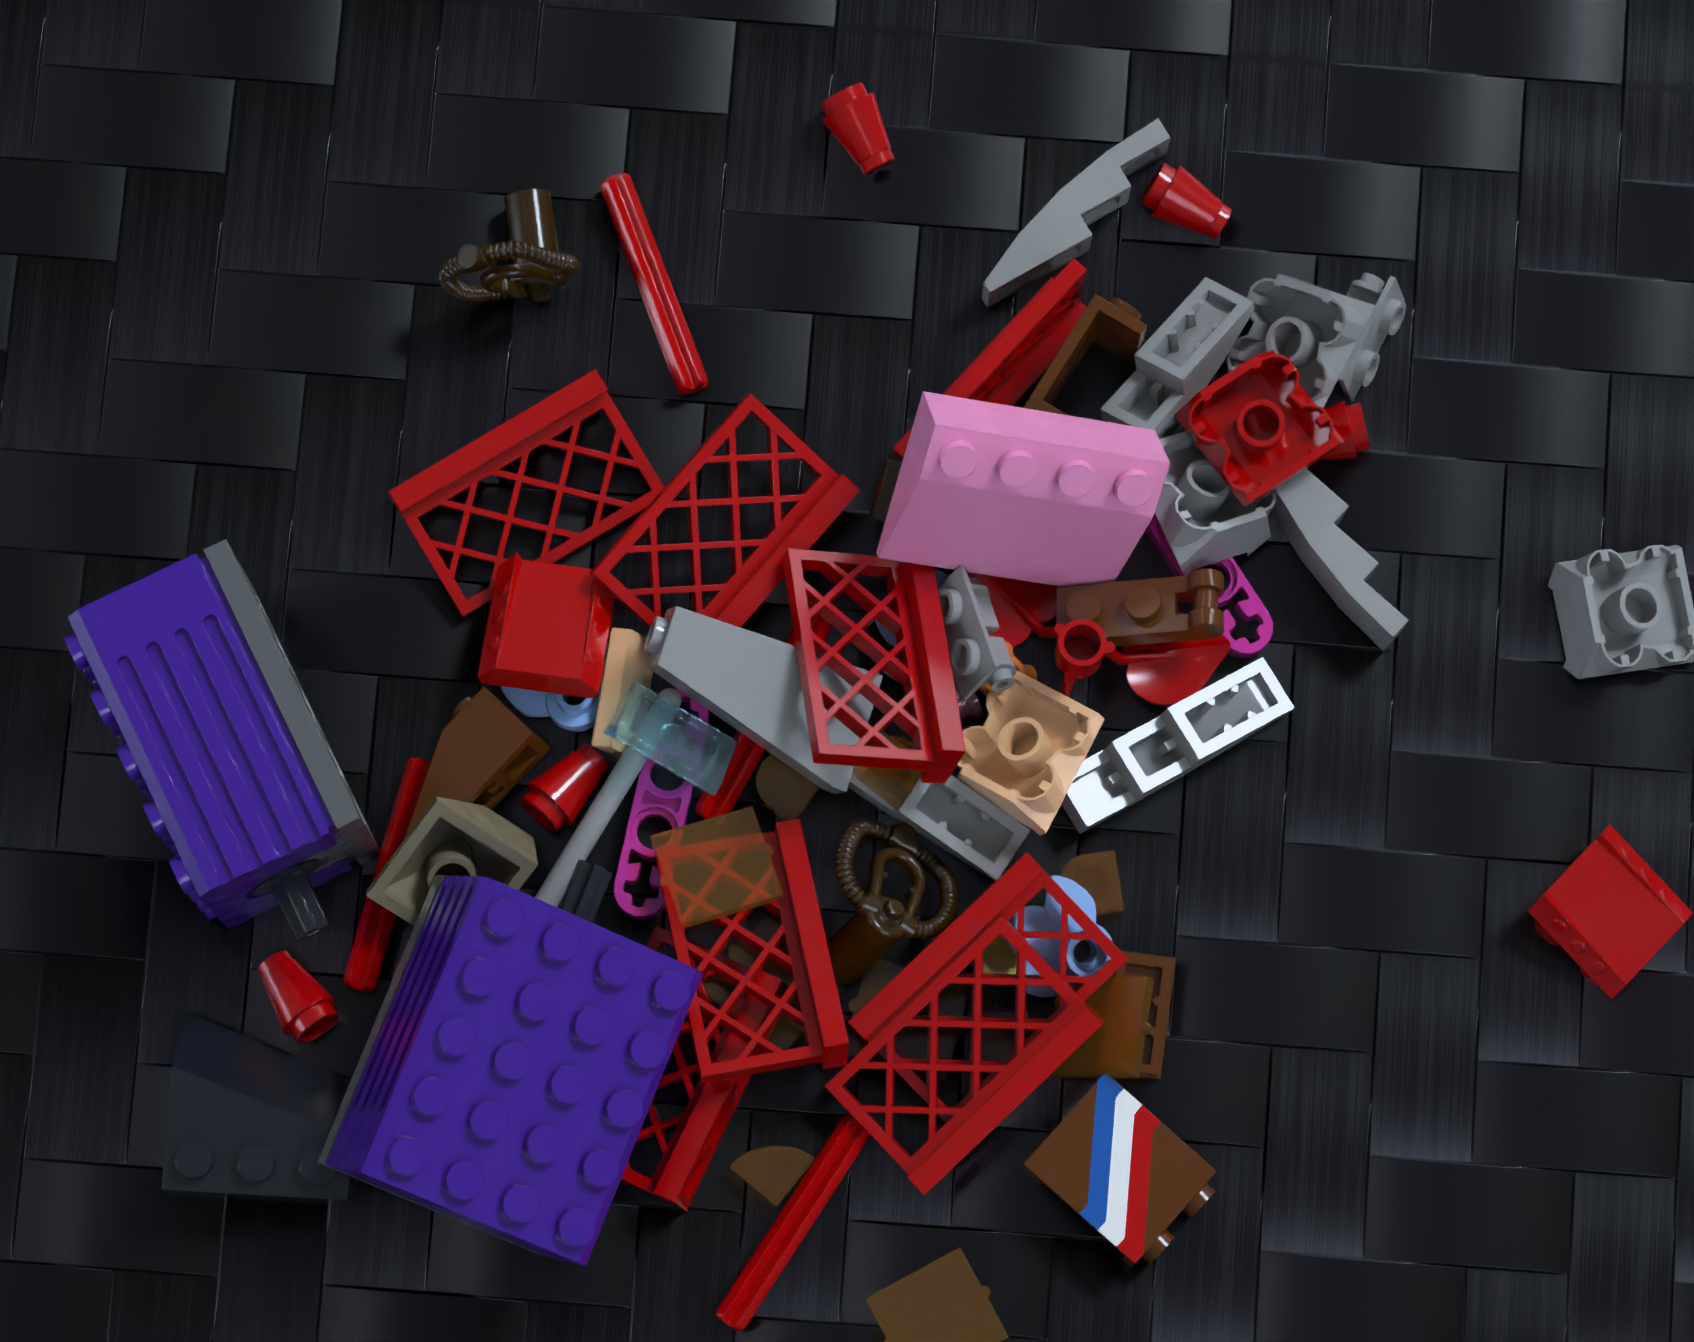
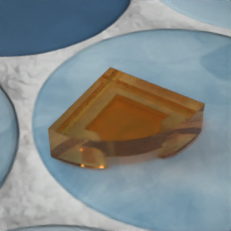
M767 1146L745 1153L734 1161L729 1169L777 1208L807 1172L816 1158L795 1147Z

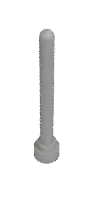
M666 688L659 693L535 895V898L555 907L559 905L578 860L585 861L679 709L681 695L677 690Z

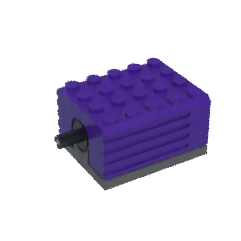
M227 539L203 549L207 557L199 559L195 553L77 609L68 616L74 632L65 636L64 640L80 671L83 670L89 683L92 682L96 689L90 692V695L106 727L109 726L115 737L118 736L122 744L116 750L132 782L135 781L140 792H144L148 799V802L142 805L158 838H162L166 847H170L175 858L169 860V863L184 894H188L193 903L196 902L201 912L204 911L208 920L218 917L227 928L250 920V918L279 905L296 941H300L307 937L316 936L321 933V930L330 926L313 888L325 884L343 873L354 870L351 863L356 860L362 866L378 858L380 849L264 607Z
M578 860L559 908L484 876L467 877L460 875L459 877L451 875L450 877L448 875H435L317 1163L533 1253L586 1267L703 973L593 923L613 874L596 864Z

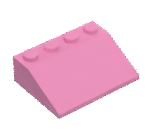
M923 391L876 553L878 558L953 570L962 565L965 566L966 572L1061 587L1115 582L1154 516L1170 461L1156 431L1153 429Z

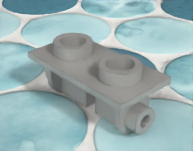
M1363 273L1360 280H1353L1346 296L1376 305L1338 379L1346 399L1350 402H1353L1361 385L1366 387L1373 380L1380 362L1378 352L1387 334L1394 335L1404 319L1406 303L1404 302L1405 300L1397 279L1393 276L1389 277L1384 289H1382L1385 284L1383 280L1373 274Z
M959 565L938 588L951 668L962 700H968L982 684L990 685L991 689L996 692L1009 689L1014 684L1013 676L1016 674L1017 669L1015 663L1011 661L1004 638L989 636V634H994L1000 627L989 599L990 593L985 585H981L978 579L969 578L965 566Z

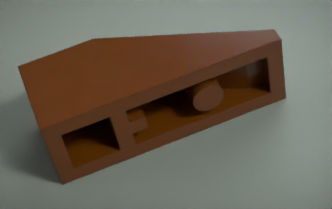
M485 686L477 694L466 697L457 705L452 713L451 722L442 730L405 838L436 796L484 805L492 810L550 750V747L521 718Z

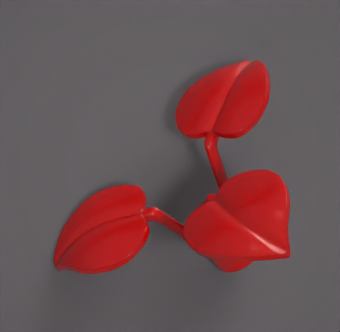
M967 572L969 578L978 579L979 583L985 585L989 590V599L1000 627L994 634H989V636L1003 637L1004 641L1009 642L1013 648L1025 642L1032 631L1040 638L1057 639L1054 659L1059 670L1065 674L1059 693L1070 697L1075 680L1088 678L1095 674L1102 664L1103 657H1107L1117 665L1128 664L1126 679L1128 686L1135 695L1152 705L1172 706L1202 690L1231 647L1229 640L1222 634L1212 639L1122 646L1125 653H1120L1115 649L1113 642H1107L1103 629L1091 620L1076 619L1066 625L1058 623L1055 627H1045L1042 625L1056 618L1057 587L1061 586Z

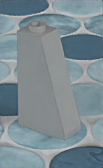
M678 606L666 610L664 618L655 616L644 646L645 651L653 653L648 666L650 670L822 790L833 794L847 791L854 766L813 763L796 646ZM828 666L819 672L820 683L839 699L852 688L851 685ZM855 667L863 675H866L869 672L867 670ZM878 675L872 682L877 687H880L883 676ZM859 693L847 706L868 723L874 705ZM836 717L827 724L830 744L855 745L860 740L856 734Z

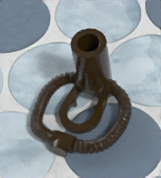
M526 189L513 192L504 197L510 240L507 243L502 241L493 245L489 243L478 246L464 245L459 250L458 256L444 262L438 271L439 283L443 290L449 296L455 298V300L468 303L493 302L495 299L500 301L501 297L503 300H506L508 297L522 299L531 296L535 302L550 300L553 297L552 289L566 284L569 278L577 274L580 263L575 256L559 253L550 191L546 189ZM509 257L513 259L514 264L500 266L483 272L480 275L481 285L478 286L465 285L456 277L462 273L471 274L492 267L499 260H508Z
M859 818L848 825L840 839L835 858L836 879L839 881L838 886L842 887V893L846 894L845 898L850 900L852 905L856 904V913L827 941L835 982L847 985L856 982L901 937L906 940L911 937L914 939H930L942 933L950 925L951 920H953L958 899L956 883L954 882L955 878L952 877L953 873L945 866L944 862L940 861V857H935V853L933 851L930 852L928 847L924 848V845L920 843L921 840L915 836L916 830L905 822H899L890 827L877 820ZM871 837L882 842V846L886 848L877 852L870 862L867 893L865 894V890H861V886L855 881L853 858L861 838ZM886 862H895L901 865L911 878V887L904 894L906 898L904 906L894 898L891 899L881 895L882 882L888 877V873L884 871V864ZM922 867H925V870L932 874L938 884V892L940 893L937 912L927 921H917L915 917L925 889V874Z

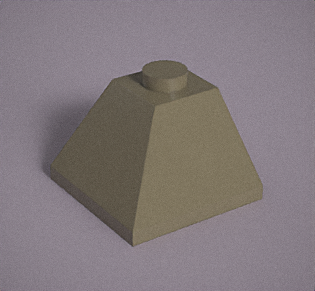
M436 796L366 890V896L415 926L435 875H448L450 877L451 875L459 877L460 875L467 877L484 876L519 890L538 866L534 837L484 805Z

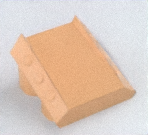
M1017 670L1013 676L1014 684L1012 687L1000 692L991 690L987 695L986 707L989 714L983 725L971 726L962 731L966 752L957 764L960 770L956 778L1016 821L1033 829L1041 836L1047 833L1105 719L1094 710Z

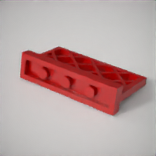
M1073 258L1055 279L1051 277L943 395L1016 407L1042 379L1087 308L1081 303L1087 269ZM912 428L893 447V454L902 462Z
M596 369L388 491L389 498L400 516L404 519L462 617L492 600L497 569L507 560L503 556L511 524L546 533L541 555L534 561L555 563L646 509L663 490L662 482L609 396L608 389ZM600 410H603L615 430L610 454L575 445L580 423ZM572 428L569 444L553 440L556 436ZM620 440L632 460L616 456ZM541 445L567 451L558 484L524 476L529 452ZM573 453L607 462L599 495L565 486ZM521 458L517 474L501 470ZM614 464L638 469L651 491L631 503L606 497ZM489 476H495L515 482L507 515L472 506L477 484ZM521 484L556 492L548 525L513 517ZM470 488L466 505L449 501ZM563 494L597 502L591 527L581 533L555 527ZM604 504L621 508L600 521ZM438 506L464 512L456 545L431 540L418 518ZM470 514L505 522L497 556L462 548ZM552 535L569 539L549 551ZM437 549L453 553L450 569L447 568ZM463 555L495 563L489 587L467 600L454 579L459 556Z
M751 393L746 394L589 573L649 628L655 616L661 617L660 594L692 592L693 612L741 628L785 577L782 558L787 549L809 550L860 492V489L845 475H838L757 398ZM749 413L766 427V454L736 455L735 429ZM777 439L791 452L778 453ZM725 441L726 455L712 456ZM779 459H800L817 475L802 494L780 496ZM768 460L770 496L739 498L737 462ZM727 462L728 498L697 500L696 473L705 463ZM686 486L687 500L672 501ZM795 501L781 516V502ZM770 503L771 529L762 539L741 540L739 504ZM729 505L731 541L699 542L697 506ZM687 507L689 543L657 545V517L665 508ZM647 530V545L633 546ZM755 546L742 561L741 547ZM731 547V575L723 584L701 585L700 549ZM689 550L691 586L660 587L658 551ZM648 552L650 588L627 589L610 571L626 553ZM716 591L710 597V599L704 605H702V592ZM635 595H650L651 610Z
M788 548L782 561L813 763L919 770L922 783L945 784L965 754L966 749L934 567L882 559L873 555ZM803 570L819 571L836 586L823 597L804 581ZM861 575L886 577L888 595L882 601H879L856 580ZM843 592L868 612L857 624L831 604ZM818 615L844 635L832 648L812 631L811 622ZM875 620L880 622L896 637L897 645L890 652L864 631ZM851 642L877 663L866 675H863L840 655ZM826 666L852 686L840 699L820 683L819 672ZM884 670L904 686L905 697L898 703L872 682ZM859 693L885 714L874 727L847 706ZM836 717L856 734L860 740L855 745L830 744L827 724ZM893 721L912 737L914 749L897 748L880 733Z
M800 818L776 822L774 832L655 852V860L676 960L691 966V957L700 963L697 970L703 973L701 980L710 969L736 986L720 1010L698 997L697 991L688 1010L687 1016L701 1083L821 1062L822 1069L847 1065L849 1041ZM765 852L769 870L757 887L729 871L739 856ZM724 859L721 865L714 861ZM696 864L712 874V877L698 896L694 897L674 884L671 868ZM721 881L749 897L733 920L705 904ZM771 884L775 899L765 893ZM678 901L688 907L682 917ZM757 903L780 918L781 926L768 943L741 926ZM697 913L724 930L708 954L688 942L685 938L684 931ZM733 936L760 952V955L744 976L717 960ZM783 939L785 941L787 955L779 949H777V947L780 945ZM769 959L789 970L792 974L793 982L781 999L753 982ZM745 992L773 1009L756 1033L728 1016ZM795 995L799 1011L789 1005ZM701 1013L712 1020L705 1030ZM783 1015L803 1028L807 1046L782 1050L766 1040L765 1037L779 1017ZM720 1026L748 1042L737 1059L711 1063L708 1042ZM756 1049L765 1053L752 1056Z
M1026 852L864 1005L848 1023L864 1040L866 1039L870 1043L1002 915L1009 921L1018 912L1017 931L1024 938L1060 939V976L1067 983H1084L1076 991L1084 1001L1129 959L1049 876L1040 864ZM1043 887L1061 905V932L1024 931L1025 904ZM1068 914L1086 933L1067 932ZM1067 939L1094 940L1111 959L1093 976L1066 975ZM1017 951L1016 974L983 973V977L1018 978L1019 952ZM975 959L973 960V973L961 972L958 976L975 977ZM1027 974V977H1026V978H1043V977H1042L1041 975H1038V974ZM972 984V1016L939 1015V1019L974 1020L975 984ZM1016 985L1015 1017L982 1016V1020L1018 1021V985ZM1059 995V1008L1048 1018H1026V1021L1052 1022L1069 1004ZM931 1002L928 1004V1015L917 1014L913 1019H931ZM928 1027L927 1058L901 1057L895 1051V1062L930 1063L931 1027ZM971 1028L970 1059L938 1058V1063L973 1064L974 1028ZM1015 1029L1014 1050L1004 1060H982L981 1064L1007 1065L1017 1056L1018 1029ZM1036 1029L1025 1039V1047L1043 1030ZM887 1044L879 1051L886 1061ZM895 1069L929 1105L930 1070H927L925 1083L914 1070ZM970 1071V1092L954 1107H964L973 1098V1071ZM990 1072L981 1081V1089L999 1072ZM938 1096L937 1106L948 1107ZM937 1114L945 1123L954 1116Z
M1002 915L838 1072L825 1087L909 1175L907 1178L923 1195H926L1094 1034L1106 1020L1077 994ZM1000 934L1019 952L1018 978L983 977L984 950ZM975 959V977L958 976ZM1027 961L1043 978H1026ZM948 984H975L974 1020L939 1019V993ZM983 984L1018 985V1021L982 1020ZM1026 985L1052 986L1069 1006L1052 1022L1026 1021ZM931 1002V1019H913ZM905 1026L931 1027L930 1063L895 1062V1035ZM939 1027L974 1028L973 1064L938 1063ZM982 1028L1018 1029L1017 1056L1007 1065L981 1064ZM1026 1029L1043 1030L1025 1047ZM887 1044V1061H870ZM860 1069H886V1105L861 1104L844 1085ZM895 1069L930 1070L929 1106L894 1105ZM938 1071H973V1098L964 1107L937 1106ZM981 1072H999L981 1089ZM870 1112L886 1113L885 1128ZM894 1113L929 1114L928 1141L912 1156L894 1139ZM937 1114L954 1115L937 1132Z
M656 926L646 947L659 953L662 952L664 945L673 948L670 931ZM687 940L688 942H690V943H692L693 945H695L696 947L700 948L701 950H703V951L706 952L707 954H708V952L710 951V949H707V948H705V947H703V946H701V945H698V944H696V943H694V942H692V941H690V940ZM721 954L717 958V960L742 976L750 968ZM690 957L691 967L697 969V961ZM710 969L697 987L700 998L711 1004L704 982L719 977L718 974ZM762 970L753 980L755 984L779 999L789 988L782 979ZM745 992L728 1016L756 1033L773 1009ZM705 1015L702 1016L703 1025L706 1027L712 1020ZM689 1021L683 1023L678 1037L691 1032ZM777 1022L766 1035V1040H769ZM719 1027L714 1034L716 1047L710 1057L711 1063L737 1059L748 1042L726 1028L721 1033ZM677 1038L673 1052L679 1070L662 1076L657 1090L683 1080L690 1101L682 1115L661 1122L654 1100H652L648 1113L653 1126L640 1130L636 1143L657 1136L663 1157L652 1179L633 1171L628 1160L621 1180L687 1212L752 1075L701 1083V1080H699L695 1088L691 1077L699 1074L698 1065L687 1066ZM756 1049L752 1056L760 1055L763 1052ZM676 1128L668 1144L665 1132Z

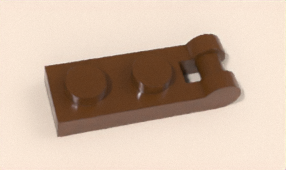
M1198 569L1186 576L1057 587L1056 624L1062 623L1066 625L1076 619L1091 620L1103 629L1107 642H1113L1115 647L1217 638L1224 633V613L1218 609V598L1224 595V575L1222 572L1214 569ZM1194 602L1193 610L1188 614H1180V603Z

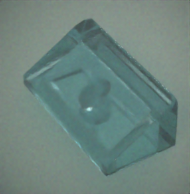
M633 681L603 733L711 796H715L720 788L737 744L735 739L636 681Z

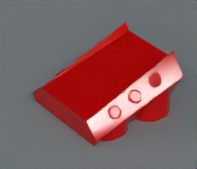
M1274 350L1248 359L1199 391L1174 414L1244 507L1261 499L1345 442L1333 427V421L1325 409L1316 405L1299 384V372L1288 357L1276 354Z
M516 552L497 569L477 678L482 684L593 699L598 694L599 685L602 681L606 645L612 630L615 596L589 573L592 570L590 568L523 560Z
M1610 824L1528 910L1535 919L1534 923L1537 933L1549 944L1561 946L1580 966L1581 974L1594 986L1600 987L1611 1000L1693 914Z

